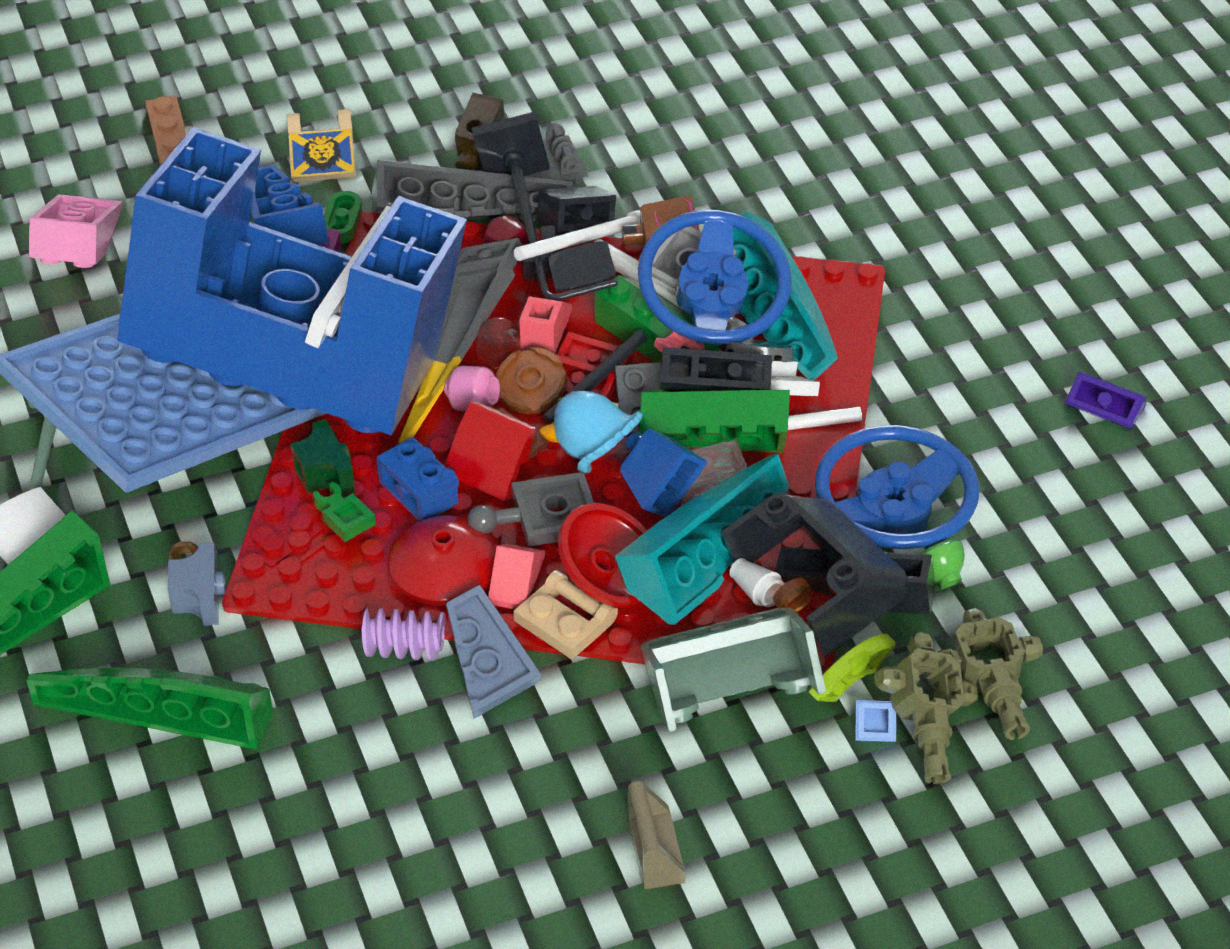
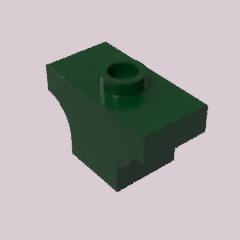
M326 419L312 423L313 431L310 436L302 441L291 444L294 470L305 491L308 494L320 489H329V483L335 482L341 487L342 496L355 492L351 456L344 442L339 444Z

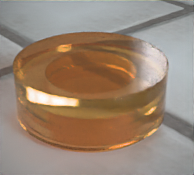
M796 578L782 585L774 594L773 601L778 608H792L797 612L810 602L813 590L804 578Z

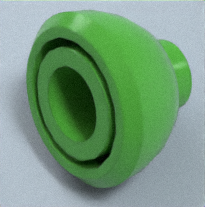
M944 541L920 553L932 555L935 582L939 583L941 589L954 586L962 580L959 573L964 565L965 554L961 541Z

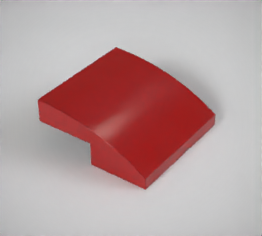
M568 331L558 354H555L560 358L567 375V386L564 393L567 394L619 346ZM633 353L620 365H631L634 358ZM616 371L611 372L590 392L598 393L610 400L616 392Z
M474 400L470 402L459 424L445 468H451L459 481L498 499L507 501L512 498L511 483L516 482L520 465L528 461L536 428Z

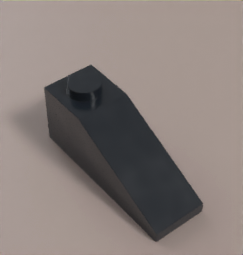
M663 347L659 389H665L670 392L771 390L772 355Z

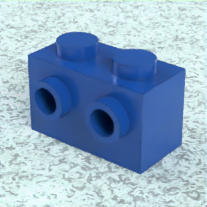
M414 437L377 456L379 483L417 520L421 521L436 517L458 504L457 487L459 486V480L455 472L449 467L445 468L436 459L432 450L429 447H423Z

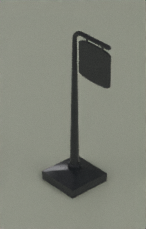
M536 112L473 127V137L483 171L511 175L529 244L537 242L538 239L524 176L549 170L550 165ZM607 241L575 246L548 256L555 290L558 292L567 291L559 294H553L548 291L541 255L533 257L541 292L549 300H564L618 285L616 279L607 281L616 276Z

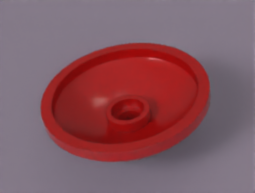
M591 503L573 510L561 524L558 533L560 559L570 578L583 592L601 603L614 607H632L642 603L627 591L615 555L647 532V529L632 515L611 505Z
M458 516L427 518L409 526L394 540L388 554L389 574L395 586L407 597L423 604L446 606L447 602L478 585L481 586L484 592L490 588L496 548L499 542L492 532L483 533L468 524L467 518Z

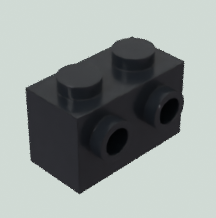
M596 186L539 190L536 223L543 226L555 225V234H566L569 231H577L613 221L615 219L616 195Z

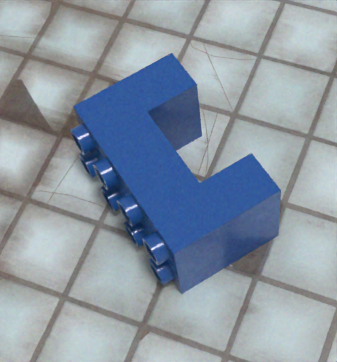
M193 127L135 196L117 341L141 349L143 354L153 361L161 363L177 361L209 372L210 376L220 384L227 386L247 385L276 395L278 400L287 407L299 410L313 408L343 418L351 428L364 433L380 431L392 435L436 359L467 219L398 196L350 268L340 324L332 338L326 336L320 347L316 348L305 343L313 315L352 257L251 223L250 217L261 149Z

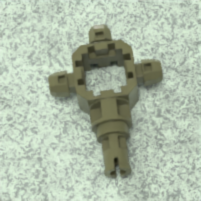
M977 608L966 610L963 615L962 624L955 632L953 650L948 648L937 652L952 655L960 664L962 680L970 682L977 687V693L982 692L985 704L991 707L992 711L998 713L1005 737L1014 740L1015 736L1012 730H1015L1018 739H1021L1029 733L1030 726L1020 707L1022 687L1018 679L1020 677L1022 661L1027 662L1042 656L1043 645L1041 640L1035 636H1022L1018 639L1011 622L1000 617L987 619L984 613ZM990 645L992 650H999L1000 654H1005V662L1000 658L990 660L988 665H984L983 660L976 661L975 656H970V649L972 648L973 652L983 651L986 646Z
M919 632L910 638L908 656L894 667L886 666L875 673V685L882 691L891 693L892 708L902 719L913 721V739L917 741L918 748L924 751L925 781L927 783L942 784L951 779L948 757L945 749L950 745L949 738L952 736V727L949 726L948 717L960 706H969L977 701L978 693L977 687L970 682L962 680L960 664L952 655L935 652L934 643L930 635ZM924 673V679L930 680V685L937 688L933 692L934 698L929 701L928 694H923L922 687L916 686V683L920 681L919 675Z

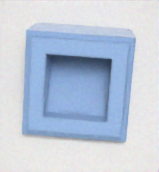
M856 700L854 706L855 741L896 742V711L892 708V701Z

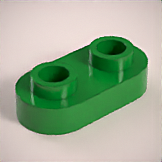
M340 191L333 194L329 198L324 213L326 230L340 231L341 244L352 240L357 231L362 215L361 197L357 193Z

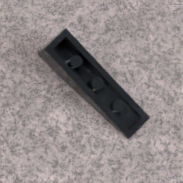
M781 547L775 572L781 576V580L784 583L835 596L830 590L826 578L829 569L835 562L822 549ZM885 552L904 570L909 583V591L906 597L888 611L895 613L931 614L936 588L932 555Z

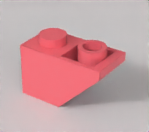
M529 296L519 320L521 350L526 351L530 350V347H540L556 354L572 311V304Z

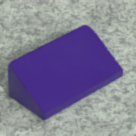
M1078 372L1065 401V405L1128 429L1133 428L1147 403L1146 397L1082 372Z

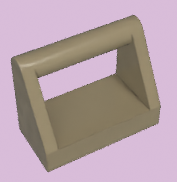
M635 781L630 783L628 786V824L644 890L685 883L686 873L669 806L643 782Z

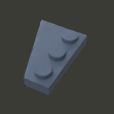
M480 585L446 603L447 614L474 719L541 681V673Z

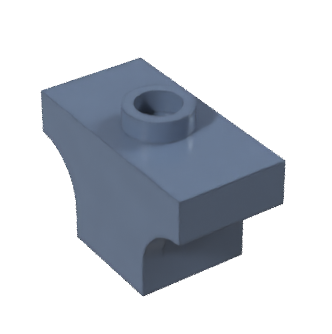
M215 542L199 543L197 551L187 558L168 560V593L172 613L195 614L201 618L203 626L219 625V594L226 593L224 571L219 572Z

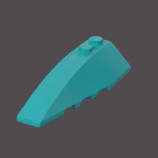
M746 211L742 215L743 217L759 224L779 243L788 259L791 271L792 286L788 303L776 322L766 331L762 332L767 341L793 346L794 353L793 360L791 361L798 362L797 369L810 380H816L838 359L823 315L802 273L772 223ZM733 227V249L737 251L736 257L743 263V270L747 275L748 289L740 314L750 324L762 316L772 304L778 285L777 271L767 250L749 234Z
M773 454L708 489L662 519L615 555L627 591L668 624H676L714 593L724 581L723 573L728 566L733 564L721 532L768 497L775 494H785L790 488L779 454Z

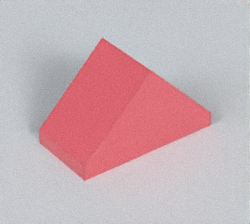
M509 543L497 546L488 596L494 606L516 609L531 596L545 557V550Z

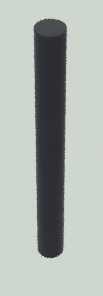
M641 329L634 332L566 395L572 391H592L615 370V366L624 362L648 340L646 333ZM558 402L542 416L548 425L554 423V412Z

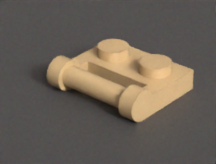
M555 570L548 576L542 587L514 610V621L573 660L611 626L617 617L618 609L614 606L602 604L590 597L581 589L568 582V576ZM561 594L594 617L588 621L555 598Z

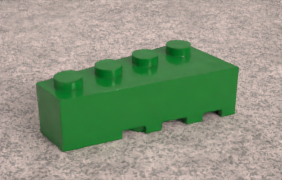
M652 389L641 394L640 412H642L643 417L640 421L639 433L644 434L646 430L653 429L675 439L687 448L783 453L788 434L790 390L670 392L665 389Z
M73 510L0 571V655L110 586L99 535Z

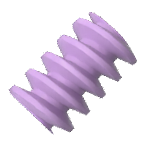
M367 607L362 622V645L365 655L372 657L376 653L377 648H379L382 658H388L394 648L398 659L405 658L408 650H410L413 660H419L425 649L427 659L435 661L439 651L443 650L446 625L445 612H441L437 622L432 623L429 611H425L421 622H417L414 610H410L406 620L401 621L399 609H394L390 620H386L383 608H379L375 618L370 619Z

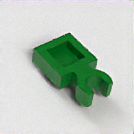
M329 483L331 495L329 497H323L317 491L313 492L315 507L322 511L324 522L344 542L376 525L375 514L353 493L343 498L341 487L337 483Z

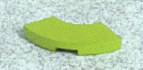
M879 634L861 642L843 655L823 674L826 693L818 694L813 687L809 693L817 701L837 702L855 682L868 674L875 673L897 642L888 634Z

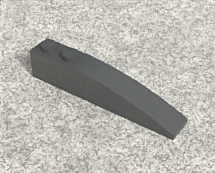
M377 160L372 186L373 212H383L386 206L391 207L397 197L400 196L467 220L495 219L506 215L522 217L512 177L509 174ZM524 176L533 216L537 215L539 190L573 188L572 181Z

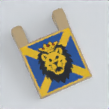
M350 109L338 110L339 129L302 132L300 114H287L291 182L356 177Z

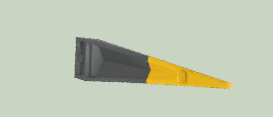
M519 238L466 247L460 251L436 359L421 383L415 403L398 441L399 444L415 436L442 393L446 380L458 367L514 278L515 273L512 269L518 261L514 256V249L523 246Z

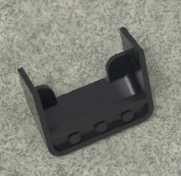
M775 494L732 523L721 534L733 563L740 558L754 563L798 529H801L835 562L829 569L826 577L828 586L835 596L806 617L809 627L813 630L819 652L825 658L903 600L908 594L909 583L904 570L832 502L809 497Z

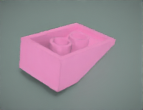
M58 194L30 217L29 257L40 258V262L45 264H58L61 261L73 262V265L76 267H93L94 264L96 265L105 256L123 207V201Z

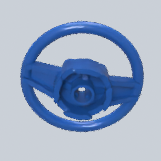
M721 210L692 211L665 222L646 242L638 264L639 287L650 311L666 327L699 344L708 343L721 346L722 344H729L730 341L742 342L758 336L771 327L781 316L791 293L792 281L788 259L775 238L754 221L741 215ZM704 224L698 251L692 253L688 257L687 262L682 266L676 288L677 304L679 307L682 306L691 315V320L693 321V325L675 316L658 297L652 281V265L658 249L671 235L686 227ZM734 227L749 234L767 250L777 271L778 285L772 304L762 316L745 326L726 330L728 319L741 312L748 289L747 275L743 270V263L739 258L734 257Z
M875 426L845 436L826 451L818 464L814 483L817 499L832 502L874 543L883 548L914 549L930 546L948 539L969 522L979 500L978 478L967 457L944 438L931 432L908 426ZM902 440L921 444L935 450L934 453L911 469L904 462H894L889 467L871 472L860 480L857 497L835 502L831 495L829 484L831 471L837 461L855 447L874 441ZM960 474L964 484V497L960 508L947 522L936 528L924 531L928 526L932 503Z

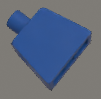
M648 429L644 434L636 432L627 438L625 448L630 454L621 465L620 472L643 509L662 517H667L677 507L708 462L675 439L653 429Z

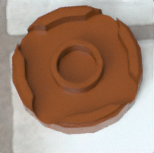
M530 347V350L523 352L518 350L511 353L501 363L496 373V378L500 384V398L502 402L512 411L521 414H539L550 409L558 402L559 398H562L567 386V375L560 358L552 351L540 347Z

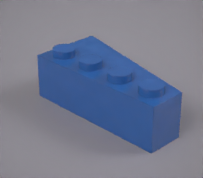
M275 165L259 167L251 211L253 223L316 245L329 243L322 205L318 202L313 203L312 197L307 192L302 194L300 186L296 183H290L289 177Z

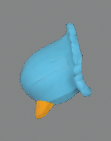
M572 391L558 402L554 412V423L542 427L539 431L543 438L548 441L558 442L567 454L579 459L577 470L580 473L588 474L592 469L591 463L606 454L624 436L628 435L639 424L643 414L640 411L635 412L633 415L626 414L608 398L595 392Z

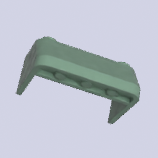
M777 608L655 638L641 645L659 714L669 732L677 730L675 723H682L692 719V713L699 709L698 703L770 685L784 690L785 694L804 692L808 689L807 685H811L818 694L826 693L813 630L792 608Z

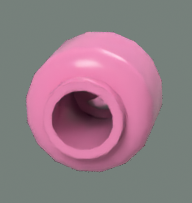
M460 366L446 380L444 391L455 410L466 412L470 402L474 400L490 408L496 404L500 395V384L493 372L486 367Z

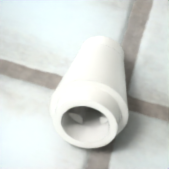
M744 558L736 560L730 568V576L755 605L772 607L782 598L785 584L778 573L747 561Z

